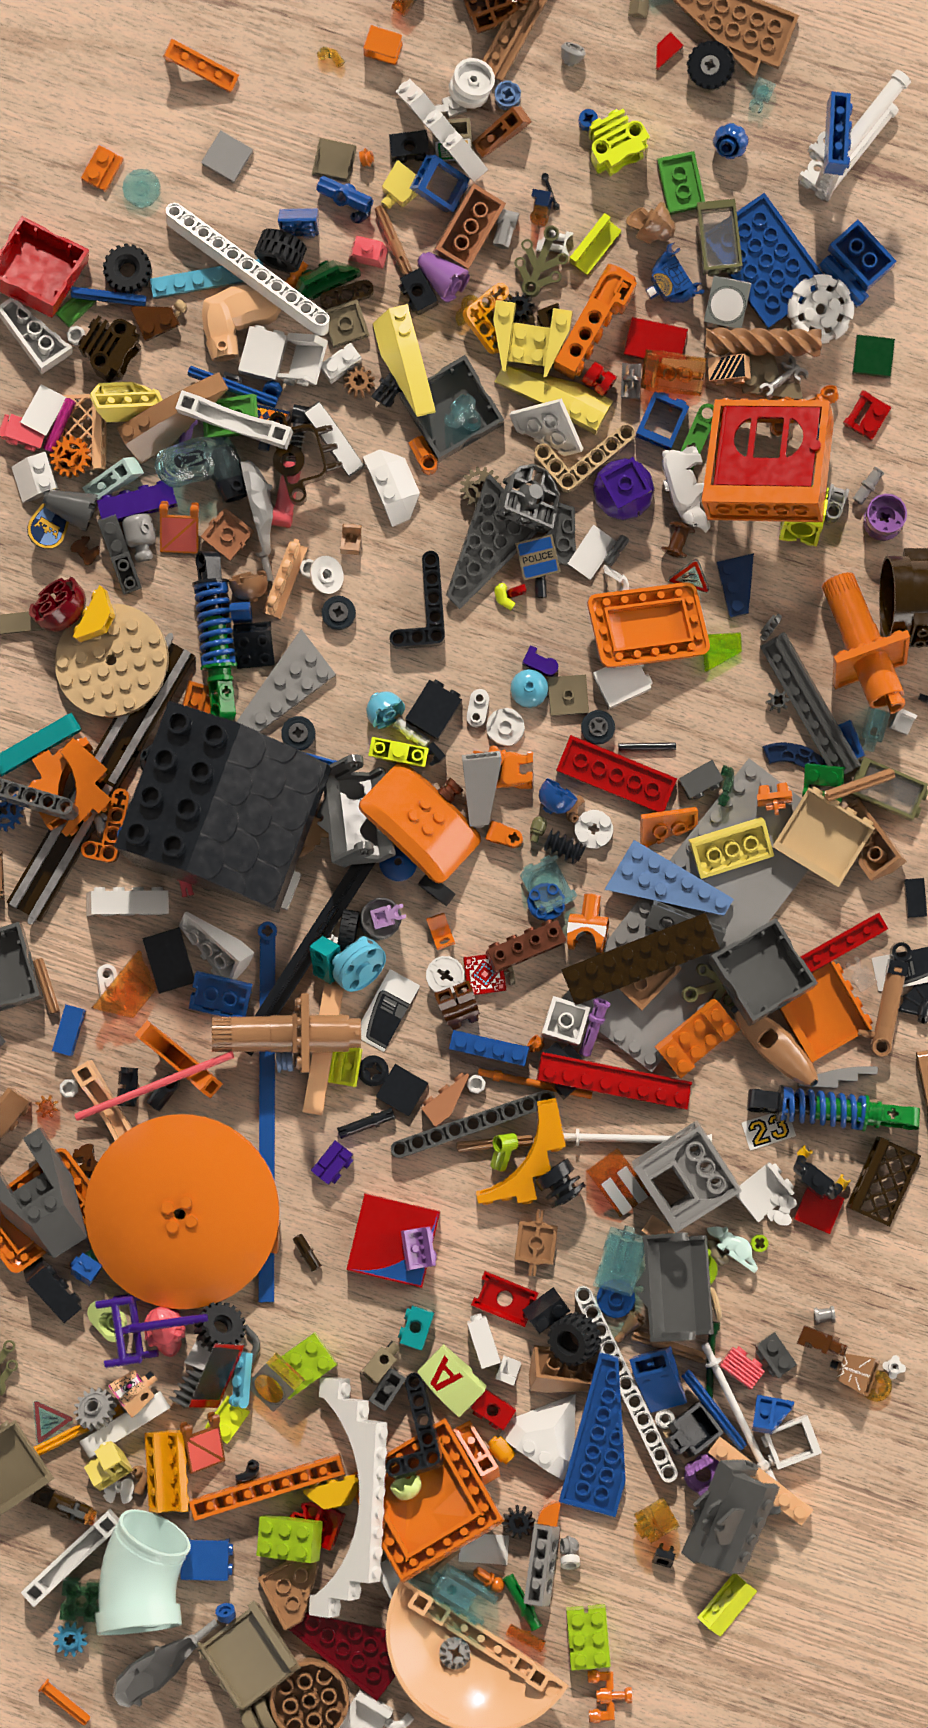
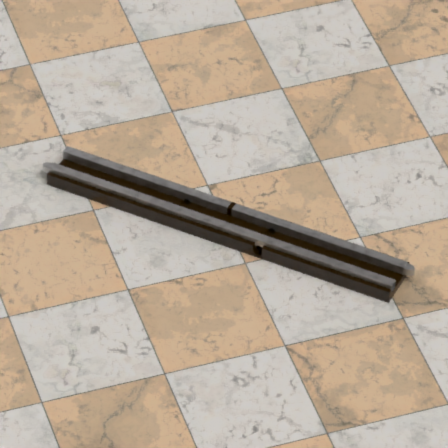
M172 633L165 637L169 652V666L160 691L139 711L127 716L114 718L93 753V756L107 768L105 772L107 776L100 783L96 781L95 784L110 798L113 792L120 788L165 711L168 702L172 699L196 657L191 652L172 643L174 638ZM75 786L67 797L73 803H75ZM68 806L64 812H68L71 806ZM94 809L90 811L93 814L86 822L82 820L77 825L79 829L73 836L69 834L66 837L60 832L66 823L52 831L48 830L6 903L29 915L27 921L29 925H32L36 920L39 922L43 920L81 855L82 844L89 841L95 831L94 817L99 813Z

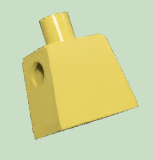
M397 160L382 185V191L387 195L381 203L387 209H390L395 202L401 207H405L418 196L417 193L409 189L416 174L399 160Z

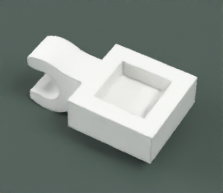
M451 96L442 99L443 105L435 106L443 115L447 113L448 118L467 111L466 108L458 105Z

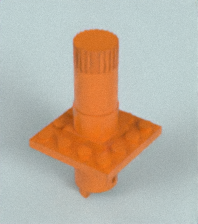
M846 572L831 577L824 582L822 589L846 650H842L834 656L832 677L834 689L836 690L859 681L871 708L887 706L890 714H894L905 706V698H902L904 690L895 668L907 664L910 643L908 630L903 632L901 630L895 631L889 637H881L855 575L851 572Z

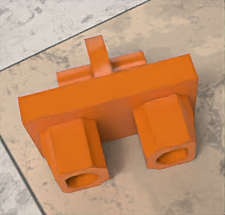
M786 782L777 784V792L770 793L769 785L759 786L757 795L758 807L766 806V811L774 810V814L779 815L778 809L786 808L785 803H792V790H789Z

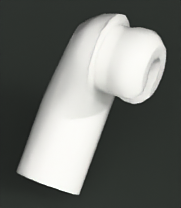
M407 1712L400 1721H394L389 1718L385 1721L384 1725L386 1728H407L414 1720V1717Z

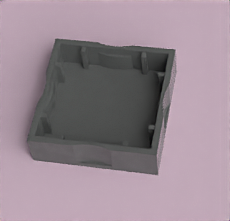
M466 355L427 378L435 413L417 417L403 391L399 393L402 403L423 435L438 463L504 425V418L492 398L483 389L480 379Z
M777 918L754 930L746 938L734 942L711 955L708 963L748 1026L753 1025L809 992L818 984L803 959L794 950L791 940Z
M20 922L0 927V1011L43 998L25 931Z

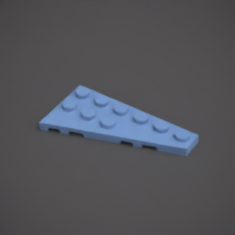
M633 840L604 889L721 916L725 915L734 900Z

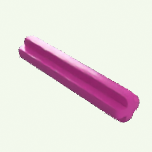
M65 398L44 445L45 450L54 452L52 446H57L56 441H59L75 406L74 400Z

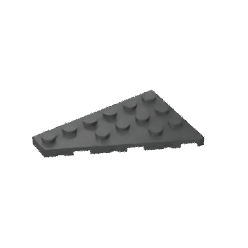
M490 474L486 477L446 592V596L458 609H461L517 553L515 543L530 540L537 533L533 529L496 514L500 494L504 488Z

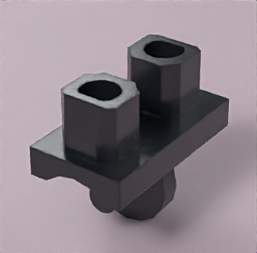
M389 373L385 379L380 378V386L371 396L385 407H391L395 396L402 392L394 376Z

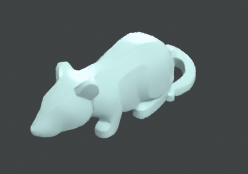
M715 1226L707 1228L709 1235L719 1239L721 1244L717 1245L722 1251L727 1249L730 1257L753 1273L758 1270L752 1258V1247L746 1239L728 1232L727 1227Z

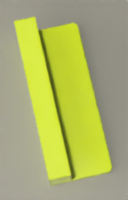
M606 213L602 215L569 259L572 265L586 275L591 272L621 233V229L610 222L611 217Z
M732 1574L697 1618L708 1629L718 1636H722L757 1593V1590L738 1574Z

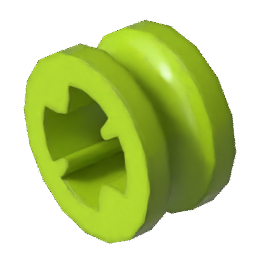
M758 1234L752 1237L750 1244L753 1250L763 1252L768 1248L769 1242L765 1236ZM757 1238H758L759 1240H760V1238H763V1239H764V1241H763L764 1247H763V1248L759 1247V1248L757 1249V1248L755 1247V1245H756L755 1240H756Z

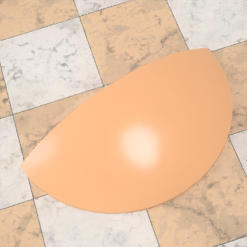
M401 1580L399 1581L390 1601L387 1614L386 1642L389 1658L395 1675L404 1691L421 1710L435 1720L452 1728H518L543 1715L559 1700L569 1685L482 1625L408 1581L404 1583ZM458 1637L468 1643L471 1651L470 1660L460 1669H450L440 1660V1647L448 1638ZM456 1647L455 1650L448 1649V1651H450V1653L453 1654V1659L456 1656L462 1657V1655L458 1653V1647Z

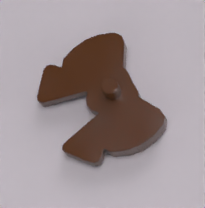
M82 536L81 540H76L70 547L71 552L77 553L83 559L85 566L92 564L96 559V555L100 554L99 546L91 550L85 547L90 540L88 536Z
M85 1144L79 1149H75L72 1157L83 1156L85 1162L80 1165L83 1172L94 1171L98 1163L93 1153V1144Z

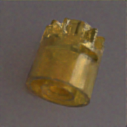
M663 1497L634 1514L637 1520L634 1523L636 1530L642 1539L647 1537L650 1543L680 1527Z

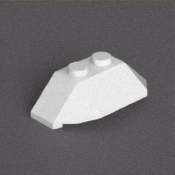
M383 450L363 456V460L392 527L410 520L420 492L406 459Z

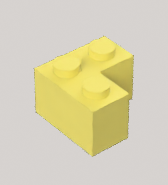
M112 1441L101 1444L99 1449L94 1451L98 1458L92 1459L84 1467L93 1486L99 1491H102L133 1471L124 1451Z

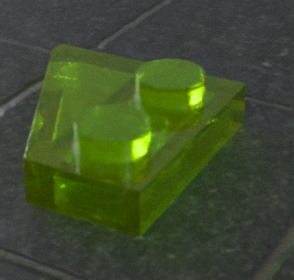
M741 632L708 634L710 649L703 655L704 672L710 671L742 652Z

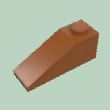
M521 106L512 107L478 136L472 144L480 156L484 158L519 134L532 121Z

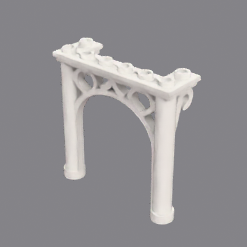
M896 70L892 74L889 83L849 133L851 147L848 151L850 165L849 168L845 169L843 176L823 173L825 149L823 140L825 139V131L820 133L817 143L811 144L808 149L809 156L813 160L808 164L807 170L802 171L798 178L803 187L812 189L821 200L825 199L828 202L831 199L833 191L888 121L899 112L893 101L911 83L910 78L905 73ZM818 166L821 170L817 172L814 170V167Z

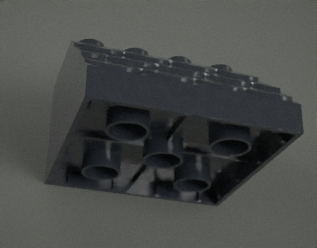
M169 701L114 848L136 866L279 913L332 768L327 763L241 723Z

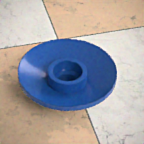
M395 845L396 855L383 862H379L381 872L388 879L404 881L415 873L417 865ZM400 858L402 863L396 865L394 863L395 859Z

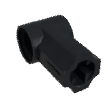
M180 1080L175 1082V1086L172 1089L167 1086L156 1089L147 1100V1103L160 1112L173 1093L179 1088Z

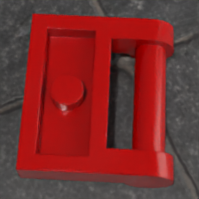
M862 390L859 394V400L849 417L845 418L843 424L872 441L892 407L875 398L867 391ZM867 401L871 403V406L858 425L855 423V420Z

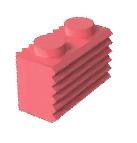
M732 1346L719 1366L751 1390L765 1372L762 1369L763 1364L755 1358L752 1361L746 1357L748 1353L739 1346L737 1349Z

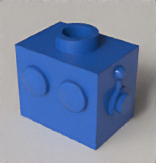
M82 1253L80 1257L76 1256L70 1264L72 1267L70 1274L90 1287L101 1271L102 1265Z

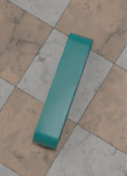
M73 713L65 715L0 753V777L31 761L40 752H46L81 732L82 729Z

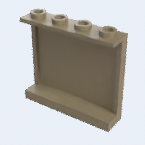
M7 1420L0 1425V1516L54 1479L16 1420L11 1423Z
M255 1601L248 1604L250 1609L204 1644L201 1642L197 1643L200 1648L199 1654L210 1663V1671L221 1680L219 1685L224 1692L228 1691L231 1698L229 1700L231 1704L243 1711L301 1668L260 1604Z

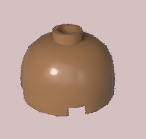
M261 570L257 571L256 575L251 572H245L233 576L232 579H228L234 596L240 600H247L250 603L257 602L258 597L266 592L268 586L266 572Z

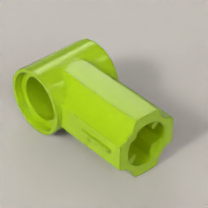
M509 1133L494 1136V1154L490 1164L494 1170L506 1171L511 1152L518 1148L519 1143L516 1134Z

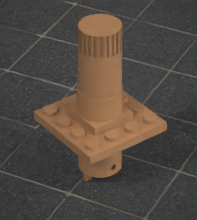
M301 993L295 999V1011H298V1014L212 1017V1052H292V1054H299V1057L295 1058V1069H299V1073H309V1052H349V1048H361V1019L349 1018V1015H309V993Z

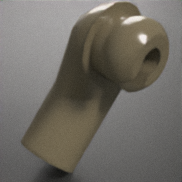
M715 1240L708 1241L707 1247L710 1249V1256L719 1266L729 1263L730 1260L726 1253L720 1255Z

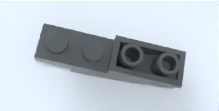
M116 514L98 520L123 594L141 589L142 587Z

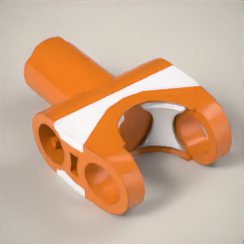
M584 894L582 913H570L567 927V945L569 950L575 949L576 943H578L581 936L589 934L595 938L596 952H603L608 937L609 917L598 916L601 896Z

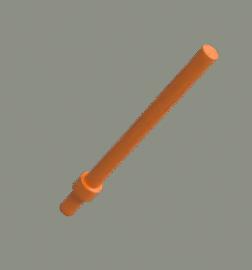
M479 1068L478 1076L492 1078V1081L500 1082L502 1080L556 1092L547 1082L502 1073L501 1070L496 1069L492 1071ZM576 1089L570 1095L591 1099L593 1092Z

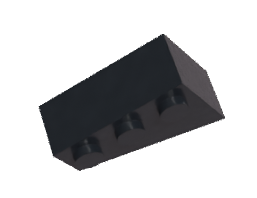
M41 1257L24 1270L26 1282L65 1324L82 1309L80 1303L82 1300L76 1292L72 1293L69 1290L67 1282L63 1278L60 1279L55 1269Z

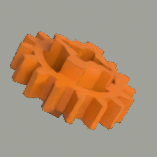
M71 435L69 440L65 436L63 437V442L57 440L58 446H52L55 452L50 454V457L54 458L50 463L56 465L54 470L56 472L60 471L59 474L64 477L66 475L68 478H71L72 474L79 477L80 471L85 473L84 467H90L87 460H92V457L88 456L91 453V450L86 448L88 444L82 442V439L79 437L75 440V437ZM72 445H77L80 449H74ZM62 465H68L70 469L63 468Z

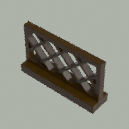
M876 1136L846 1207L890 1227L921 1155ZM888 1146L895 1148L897 1156L890 1159L887 1158L886 1151ZM911 1155L914 1157L911 1165L905 1167L902 1157ZM899 1159L902 1169L892 1172L889 1162ZM886 1164L889 1174L880 1177L878 1169L881 1165ZM903 1172L905 1180L897 1185L894 1175ZM891 1176L894 1186L885 1190L881 1180ZM879 1182L881 1192L872 1195L871 1185ZM896 1190L898 1195L896 1200L889 1203L886 1193ZM883 1194L886 1204L877 1208L874 1198ZM871 1200L874 1209L868 1212L861 1210L863 1203ZM888 1207L890 1213L887 1221L881 1219L878 1212Z

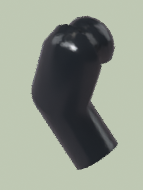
M249 1460L245 1472L235 1475L237 1484L256 1478L259 1471V1463L256 1460Z

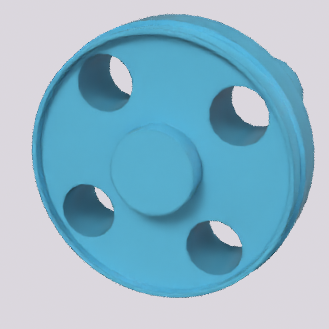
M362 936L334 957L332 961L334 965V980L346 991L354 992L361 990L372 983L381 973L386 962V954L376 941L369 939L367 936Z

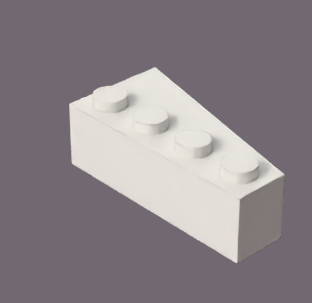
M10 298L0 304L1 320L41 375L73 354V347L63 341L58 334L51 331L17 300Z
M94 887V891L86 893V917H91L95 914H100L101 916H114L116 914L122 916L135 914L166 915L169 914L168 890H163V887H151V891H144V887H132V891H125V887H113V891H105V887Z

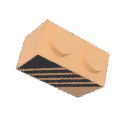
M746 354L708 358L709 381L714 383L715 386L727 385L726 382L743 384L745 380H751L750 357Z

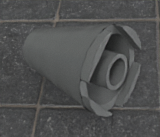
M50 490L49 493H45L43 503L46 509L79 529L87 531L90 525L88 521L93 517L98 495Z

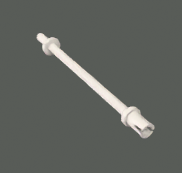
M576 1129V1133H563L565 1141H575L576 1146L579 1145V1141L662 1143L671 1137L663 1135L580 1134L579 1129ZM712 1134L707 1135L712 1142Z
M704 1343L701 1347L709 1361L705 1366L706 1368L712 1367L756 1458L757 1466L777 1481L770 1467V1461L764 1459L718 1364L722 1361L721 1357L715 1358L709 1343Z

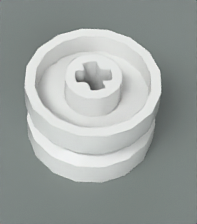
M469 58L462 60L456 66L449 83L451 98L464 108L474 109L481 107L487 101L495 83V75L492 68L486 62L479 59Z

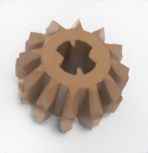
M354 366V373L348 370L347 374L350 377H343V380L347 382L343 387L348 389V395L354 392L355 399H357L358 394H361L363 399L365 398L364 392L371 395L372 392L369 388H375V384L372 383L375 377L370 376L371 370H367L364 373V366H361L360 371ZM358 379H362L364 384L360 383L361 386H357L355 381L358 382Z

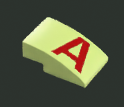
M444 1344L418 1370L419 1375L429 1388L458 1417L485 1392L486 1384L472 1373L471 1367Z

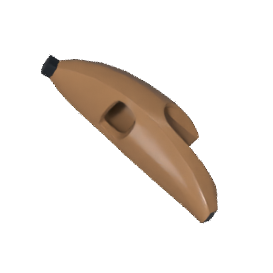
M736 1005L731 1008L744 1036L768 1063L788 1078L802 1085L814 1087L818 1083V1076L812 1062L788 1031L767 1016L748 1026Z

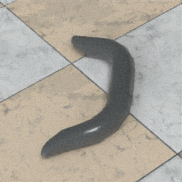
M246 1324L245 1331L253 1341V1348L251 1350V1353H253V1366L260 1351V1340L257 1334Z

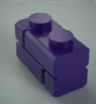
M334 1140L311 1171L328 1185L331 1182L335 1184L342 1176L339 1173L342 1168L345 1167L347 1169L354 1161L351 1158L354 1154Z

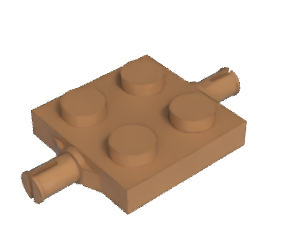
M536 1209L535 1221H519L514 1260L529 1263V1276L532 1275V1268L533 1276H536L537 1265H553L558 1226L543 1222L545 1210H541L539 1217L540 1210Z

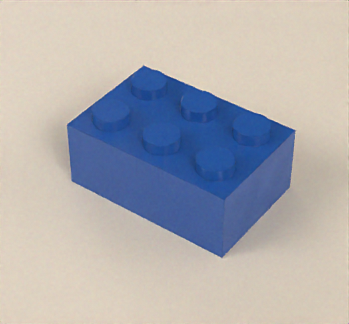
M859 220L855 221L828 247L830 254L844 269L847 268L852 272L856 282L865 292L887 274L897 262Z

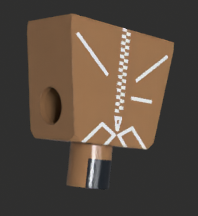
M845 1354L843 1361L832 1359L830 1370L838 1372V1381L868 1396L880 1361L871 1357Z

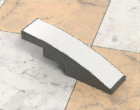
M319 401L304 412L306 418L315 428L332 425V431L319 436L326 445L337 443L338 449L330 453L337 462H342V469L348 477H351L364 467V464Z

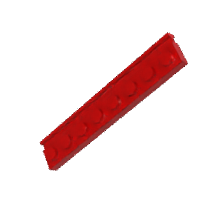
M545 1052L541 1053L536 1079L537 1081L688 1110L690 1088L692 1085L690 1081Z

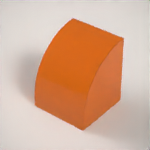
M552 1501L544 1505L538 1514L537 1524L557 1527L561 1502Z

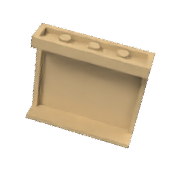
M814 786L813 789H807L772 847L836 887H839L874 831L875 827L872 826L874 822L866 817L860 819L855 816L857 814L856 811L849 807L846 809L839 806L841 802L836 799L830 802L822 796L824 792Z

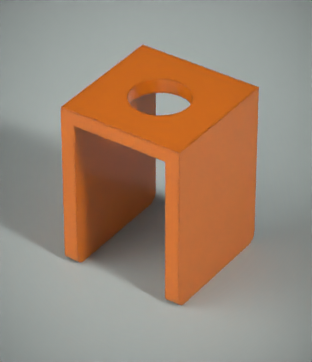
M371 25L363 47L364 56L396 65L403 45L401 41L402 35Z

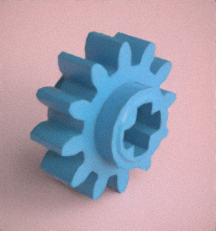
M66 1621L65 1628L59 1625L58 1630L60 1633L55 1632L53 1635L58 1638L53 1645L59 1644L60 1647L57 1652L64 1650L65 1657L69 1652L75 1657L76 1650L82 1653L84 1649L81 1645L85 1646L88 1644L86 1640H83V1638L88 1636V1633L81 1632L84 1626L76 1627L77 1621L72 1626ZM69 1635L74 1636L73 1639L75 1640L72 1643H69V1639H66Z

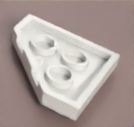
M562 398L515 410L509 414L516 432L522 435L527 434L540 444H547L558 450V453L563 456L582 452L583 446Z

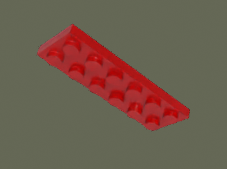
M572 735L569 737L556 769L561 774L655 812L665 811L677 778Z

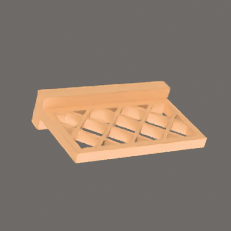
M90 394L63 395L74 400L76 403L70 415L76 423L69 431L64 428L59 441L63 442L64 436L66 438L69 435L73 436L71 433L80 426L85 431L80 438L83 440L87 435L92 438V444L88 447L92 450V454L89 453L92 457V466L84 467V470L106 471L107 422L96 411L93 403L88 411L81 406L86 399H91ZM80 407L85 414L77 421L72 414ZM89 416L92 419V425L86 430L81 423Z

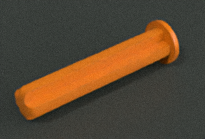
M47 1679L38 1692L44 1693L80 1724L86 1725L91 1718L90 1715L49 1683V1679Z

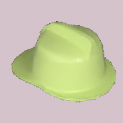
M94 1301L88 1307L87 1312L90 1322L105 1339L110 1342H116L111 1307L96 1309V1301ZM120 1311L121 1324L123 1327L127 1325V1318L122 1311Z

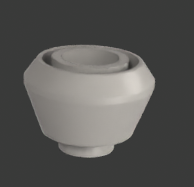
M565 42L561 45V58L566 65L574 66L579 64L586 55L585 49L578 44Z

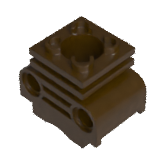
M98 315L96 320L93 319L89 324L88 328L90 330L86 336L83 335L79 340L78 345L80 346L78 348L83 357H88L98 377L108 383H111L115 376L122 380L127 372L128 364L137 356L142 348L138 343L140 335L135 331L137 327L124 319H116L110 325L106 319L103 321L102 317Z

